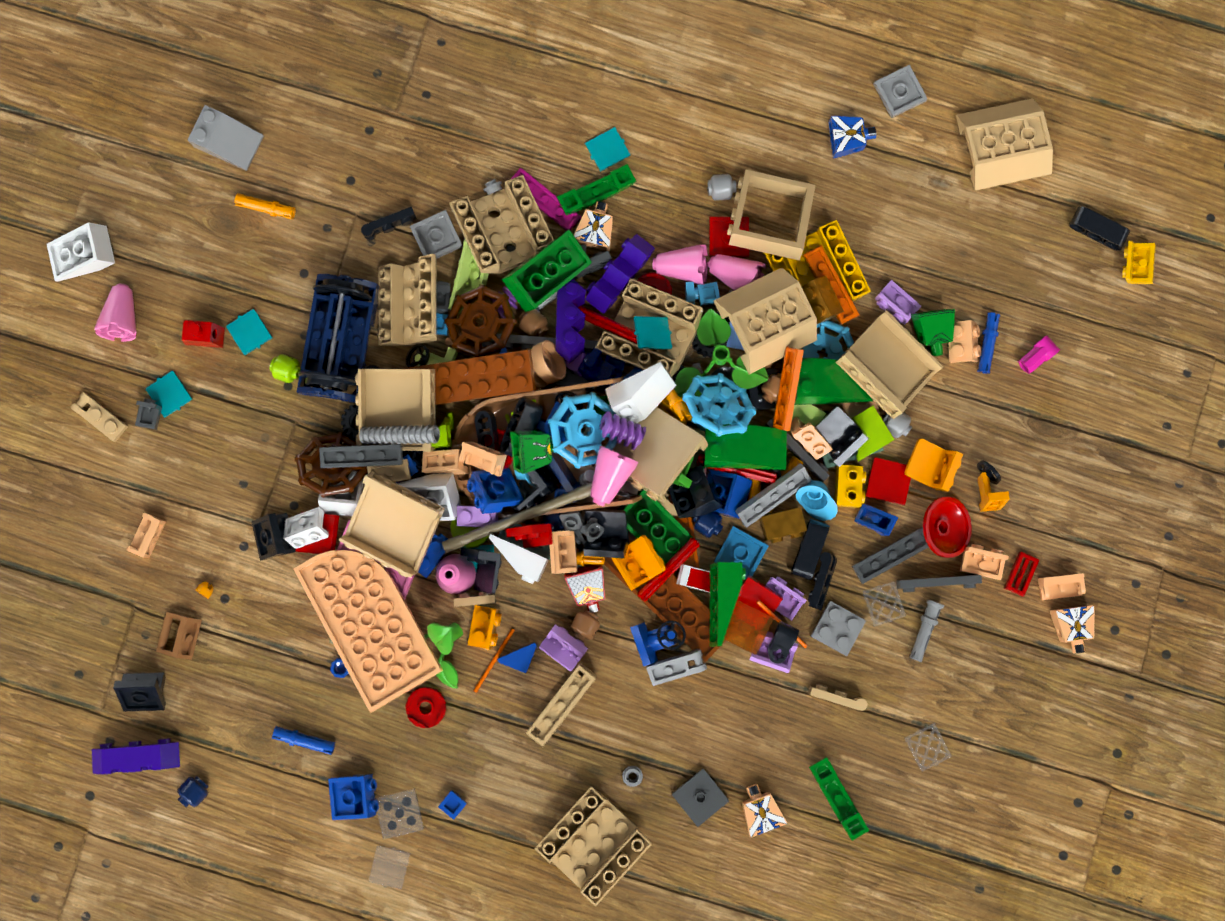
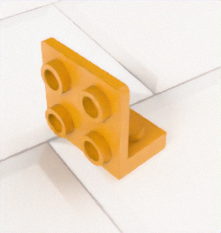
M479 605L474 606L467 645L485 648V650H491L492 647L497 645L498 634H495L496 626H500L502 618L499 609Z

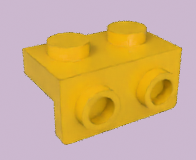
M1128 241V246L1124 248V258L1127 259V266H1123V278H1126L1128 284H1153L1155 243H1134L1133 241Z

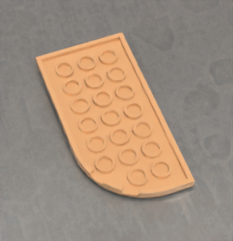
M333 550L316 555L294 568L300 583L370 713L443 671L395 581L379 562L367 558L359 552Z

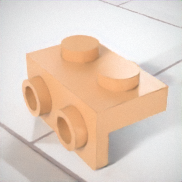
M972 320L954 322V338L952 342H948L950 363L979 362V357L981 356V347L978 345L980 327L976 322Z
M798 417L792 419L791 433L793 437L799 440L808 453L810 452L816 460L833 450L832 446L812 423L809 422L804 425Z
M976 544L966 547L963 552L960 571L995 580L1002 579L1005 560L1009 558V556L1003 555L1004 551L991 549L990 552L983 550L984 546Z

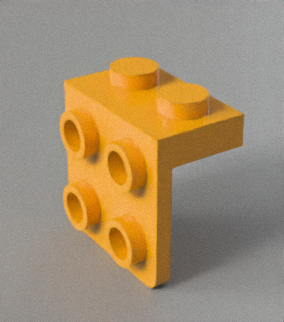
M918 439L904 473L906 476L928 487L948 492L954 483V476L961 465L963 454L958 451L945 450L925 439Z
M645 535L629 544L625 558H612L631 591L665 571L662 558L657 555L653 548V543Z

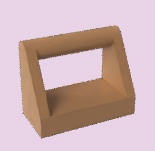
M166 611L156 652L176 658L192 660L202 620ZM173 618L179 619L180 624L173 650L165 649Z

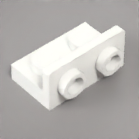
M317 507L287 518L283 539L294 548H300L328 538L329 533L323 528L324 510Z

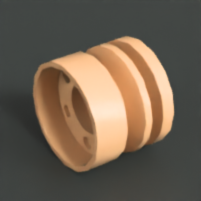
M545 340L532 348L526 349L531 350L536 390L565 378L566 364L564 358L555 351V344L553 342Z

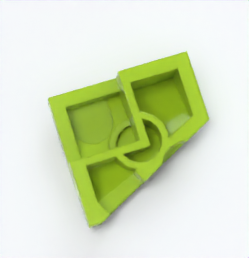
M874 405L852 418L869 438L857 450L858 455H856V459L858 462L895 440Z
M447 412L438 427L440 431L439 441L435 444L432 443V447L439 451L452 448L451 430H455L453 412Z

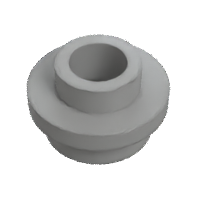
M496 179L485 183L486 188L483 191L491 195L502 190L501 181L497 182Z
M629 766L623 771L622 778L626 785L635 787L641 783L643 774L640 768ZM631 772L637 775L634 780L628 777Z

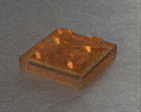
M737 600L724 640L757 655L774 617Z

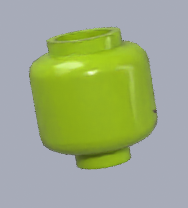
M285 354L272 359L270 371L275 379L291 383L299 378L298 372H300L301 368L297 359Z

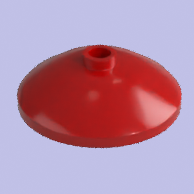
M940 497L928 506L923 519V533L929 548L940 557L952 558L960 555L968 546L972 533L971 519L966 507L958 499Z

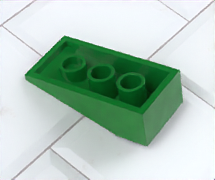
M567 230L510 272L502 281L523 310L528 312L536 309L588 267L592 261L571 231Z
M802 358L794 405L871 402L873 399L836 363L837 360Z
M748 425L747 431L743 434L731 433L719 437L714 432L705 428V439L708 446L705 449L704 467L786 470L787 431Z
M638 490L637 495H642L640 501L621 505L617 510L626 511L628 530L637 539L642 535L650 539L654 550L662 558L665 565L694 537L657 500L654 501L648 497L645 490Z
M717 562L710 565L709 647L722 646L742 586V580H745L746 576L743 563Z

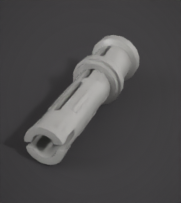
M928 599L926 601L928 605L925 613L920 618L922 624L909 657L919 662H922L934 626L938 625L937 619L941 609L944 608V605Z

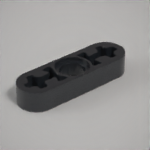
M491 411L478 412L475 416L478 444L500 452L495 415ZM488 417V421L483 423L482 419ZM490 428V431H483V429ZM488 434L492 437V443L489 446L484 442L485 436Z

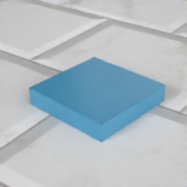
M733 526L714 562L743 563V568L746 570V580L749 575L753 576L768 545Z

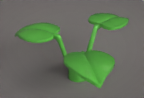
M709 309L704 314L697 329V337L700 343L704 346L713 344L715 347L712 361L702 374L694 367H686L678 373L675 380V391L679 397H682L687 392L694 376H706L714 364L724 365L726 362H729L731 367L735 368L732 372L733 382L743 389L754 388L769 379L764 367L748 374L741 357L737 359L736 365L733 363L732 358L729 357V349L724 345H720L729 339L731 334L730 325L713 309ZM697 389L694 395L700 397L702 393Z
M455 622L449 626L431 623L427 627L428 634L424 636L425 638H430L442 653L437 660L443 671L436 676L448 687L457 689V671L449 661L444 660V656L451 653L454 646L453 642L463 636V630Z

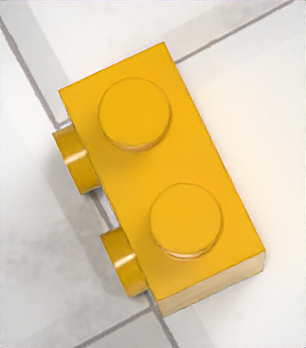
M836 466L834 501L838 507L859 508L865 502V491H862V483L866 482V471H863V466Z

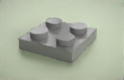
M910 65L875 81L873 84L891 118L926 102L928 99Z
M446 210L410 226L423 256L435 254L436 259L463 247Z
M829 601L810 637L844 656H848L866 620Z

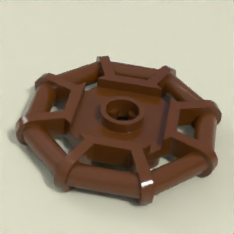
M480 284L479 287L461 295L457 294L447 319H444V324L447 325L453 343L452 347L475 358L506 348V343L514 325L517 324V319L514 317L508 300L509 296L487 288L485 284ZM486 295L496 301L490 304L484 301V297ZM478 296V300L473 304L465 302ZM501 305L503 307L506 318H501V315L498 312V308ZM461 306H463L464 308L459 319H456ZM484 317L483 325L478 326L476 319ZM456 324H459L462 328V335L460 337L455 327ZM501 324H506L499 339L496 336ZM467 338L475 341V348L465 344L464 341ZM491 339L496 342L482 348L483 342H488Z
M344 432L311 437V441L294 459L297 463L299 484L310 488L323 498L329 495L354 492V488L368 474L367 466L320 467L319 448L327 447L322 444L335 442L329 447L342 446V443L347 446H357L356 441L344 435ZM315 448H318L312 456H309ZM305 463H310L312 470L306 473ZM352 471H358L349 482L347 479ZM316 477L323 481V485L321 486L311 479ZM342 481L344 484L339 486L328 487L329 483L336 485Z

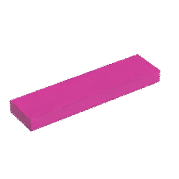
M520 167L511 179L523 175L539 209L565 231H571L581 220V216L577 213L565 215L557 200V196Z

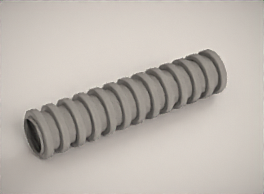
M437 425L369 426L361 428L359 438L363 445L396 443L435 444L439 441L440 431Z

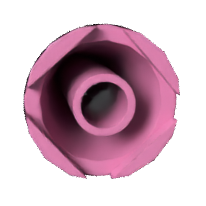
M700 244L657 254L656 258H653V270H656L657 274L704 285L708 272V262H706L705 257L708 256L706 244Z
M717 254L715 257L712 256L708 263L709 272L732 290L741 288L763 277L764 274L761 273L762 268L766 269V265L762 262Z
M117 284L111 288L95 324V333L98 336L114 341L115 337L121 338V342L132 341L136 338L133 291L128 285Z
M600 446L590 496L593 497L592 502L604 506L605 503L610 504L635 470L638 462Z
M451 554L444 557L437 565L436 581L445 592L461 594L468 591L474 584L476 578L475 567L472 561H467L466 556Z

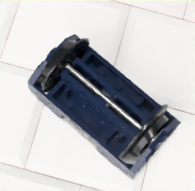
M317 274L316 284L313 286L314 296L301 370L298 372L299 381L296 393L356 403L355 398L358 393V385L352 394L344 392H347L348 386H356L355 376L358 373V369H365L367 367L365 359L370 330L375 324L379 285L364 279H353L347 275Z

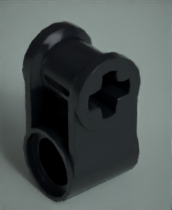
M781 621L778 623L768 646L769 658L773 663L780 664L787 659L792 646L797 640L799 629ZM781 649V653L774 655V651Z

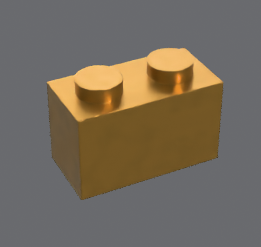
M827 276L813 279L802 286L817 318V324L830 320L844 312Z
M801 507L760 518L765 541L771 540V544L781 542L783 537L789 535L791 539L803 536L802 532L807 531Z

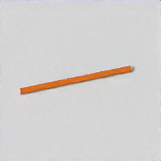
M757 600L756 603L777 623L781 621L760 600ZM797 637V641L804 648H807L808 645L799 637Z
M513 628L510 630L509 634L505 638L504 642L500 646L496 655L492 659L488 668L486 669L483 676L476 685L475 689L473 690L475 693H477V691L481 687L482 683L484 682L485 678L494 666L495 662L502 653L506 644L515 632Z

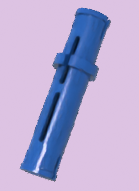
M992 312L987 313L986 327L982 332L984 338L977 369V372L990 374L995 341L996 337L999 336L997 330L1001 315Z
M276 726L272 734V739L289 743L290 746L297 745L329 755L333 754L335 742L305 735L295 729L292 731Z

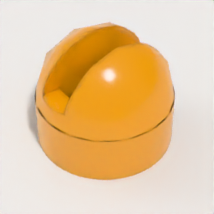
M202 582L195 591L209 599L213 593L212 584L209 585V582Z

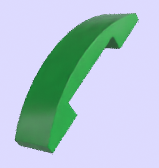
M628 164L595 182L558 196L557 200L565 215L573 214L596 205V202H602L636 183V179Z
M826 757L810 766L809 768L851 841L870 831L840 782L828 758Z

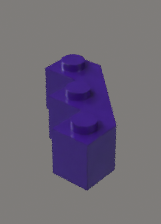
M638 234L624 241L621 246L623 248L621 254L614 261L610 260L604 267L606 272L597 283L593 281L587 289L589 293L585 300L603 314L613 306L618 295L625 290L630 278H635L636 273L640 268H643L655 250V247Z
M571 279L557 291L555 351L568 363H571L584 352L585 339L578 333L584 328L585 314L578 307L585 303L586 290L574 279Z
M171 738L158 739L156 744H142V741H131L129 746L113 747L112 743L99 744L100 748L92 749L93 774L127 773L180 767L179 742H171Z

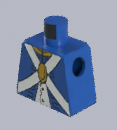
M830 117L828 125L833 159L862 151L867 145L866 140L876 139V128H865L862 117Z

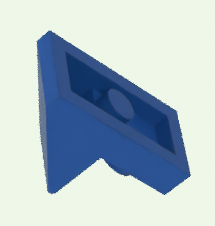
M863 503L854 521L857 524L874 530L881 536H889L898 517Z

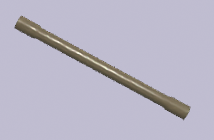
M592 482L466 534L442 542L443 548L446 553L451 552L490 534L576 500L589 497Z

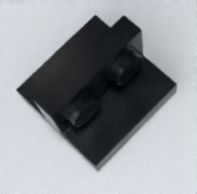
M272 513L251 522L260 561L296 552V549L283 539L285 521L288 518L287 513L277 515Z
M123 674L122 681H115L113 688L123 711L165 710L166 703L162 695L166 679L165 674Z

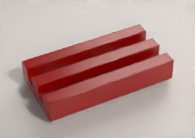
M1019 552L1004 589L1024 597L1039 559ZM1023 557H1024L1025 560H1024L1023 565H1022V567H1021V569H1020V572H1019L1018 577H1017V579H1016V581H1015V584H1014L1013 587H1011V585H1012V583H1013V581H1014V578H1015V576H1016V573H1017V571H1018V569H1019V566H1020V564H1021V561H1022V559H1023ZM1031 560L1033 562L1030 566V569L1020 591L1018 590V587L1023 578L1028 563Z

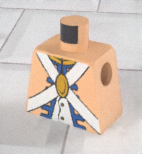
M596 202L594 211L585 210L574 233V237L580 245L610 252L613 216L606 214L608 204Z
M1094 605L1050 610L1059 641L1071 642L1073 653L1085 652L1083 640L1094 639Z
M758 784L746 788L750 799L743 801L742 805L750 838L787 824L770 792L761 794Z

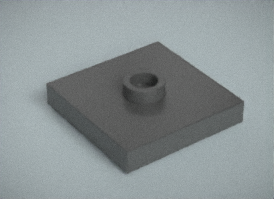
M704 768L672 793V796L697 827L729 802V799Z

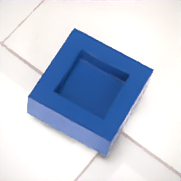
M451 790L438 807L454 820L467 802Z

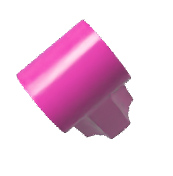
M1048 335L1039 340L1032 350L1017 361L1023 371L1030 374L1044 361H1048L1060 351Z

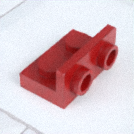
M551 524L528 525L506 529V537H515V540H523L524 548L553 544Z

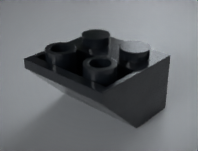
M703 465L688 471L686 477L692 480L690 488L673 483L668 488L680 519L707 515L723 507L712 474Z

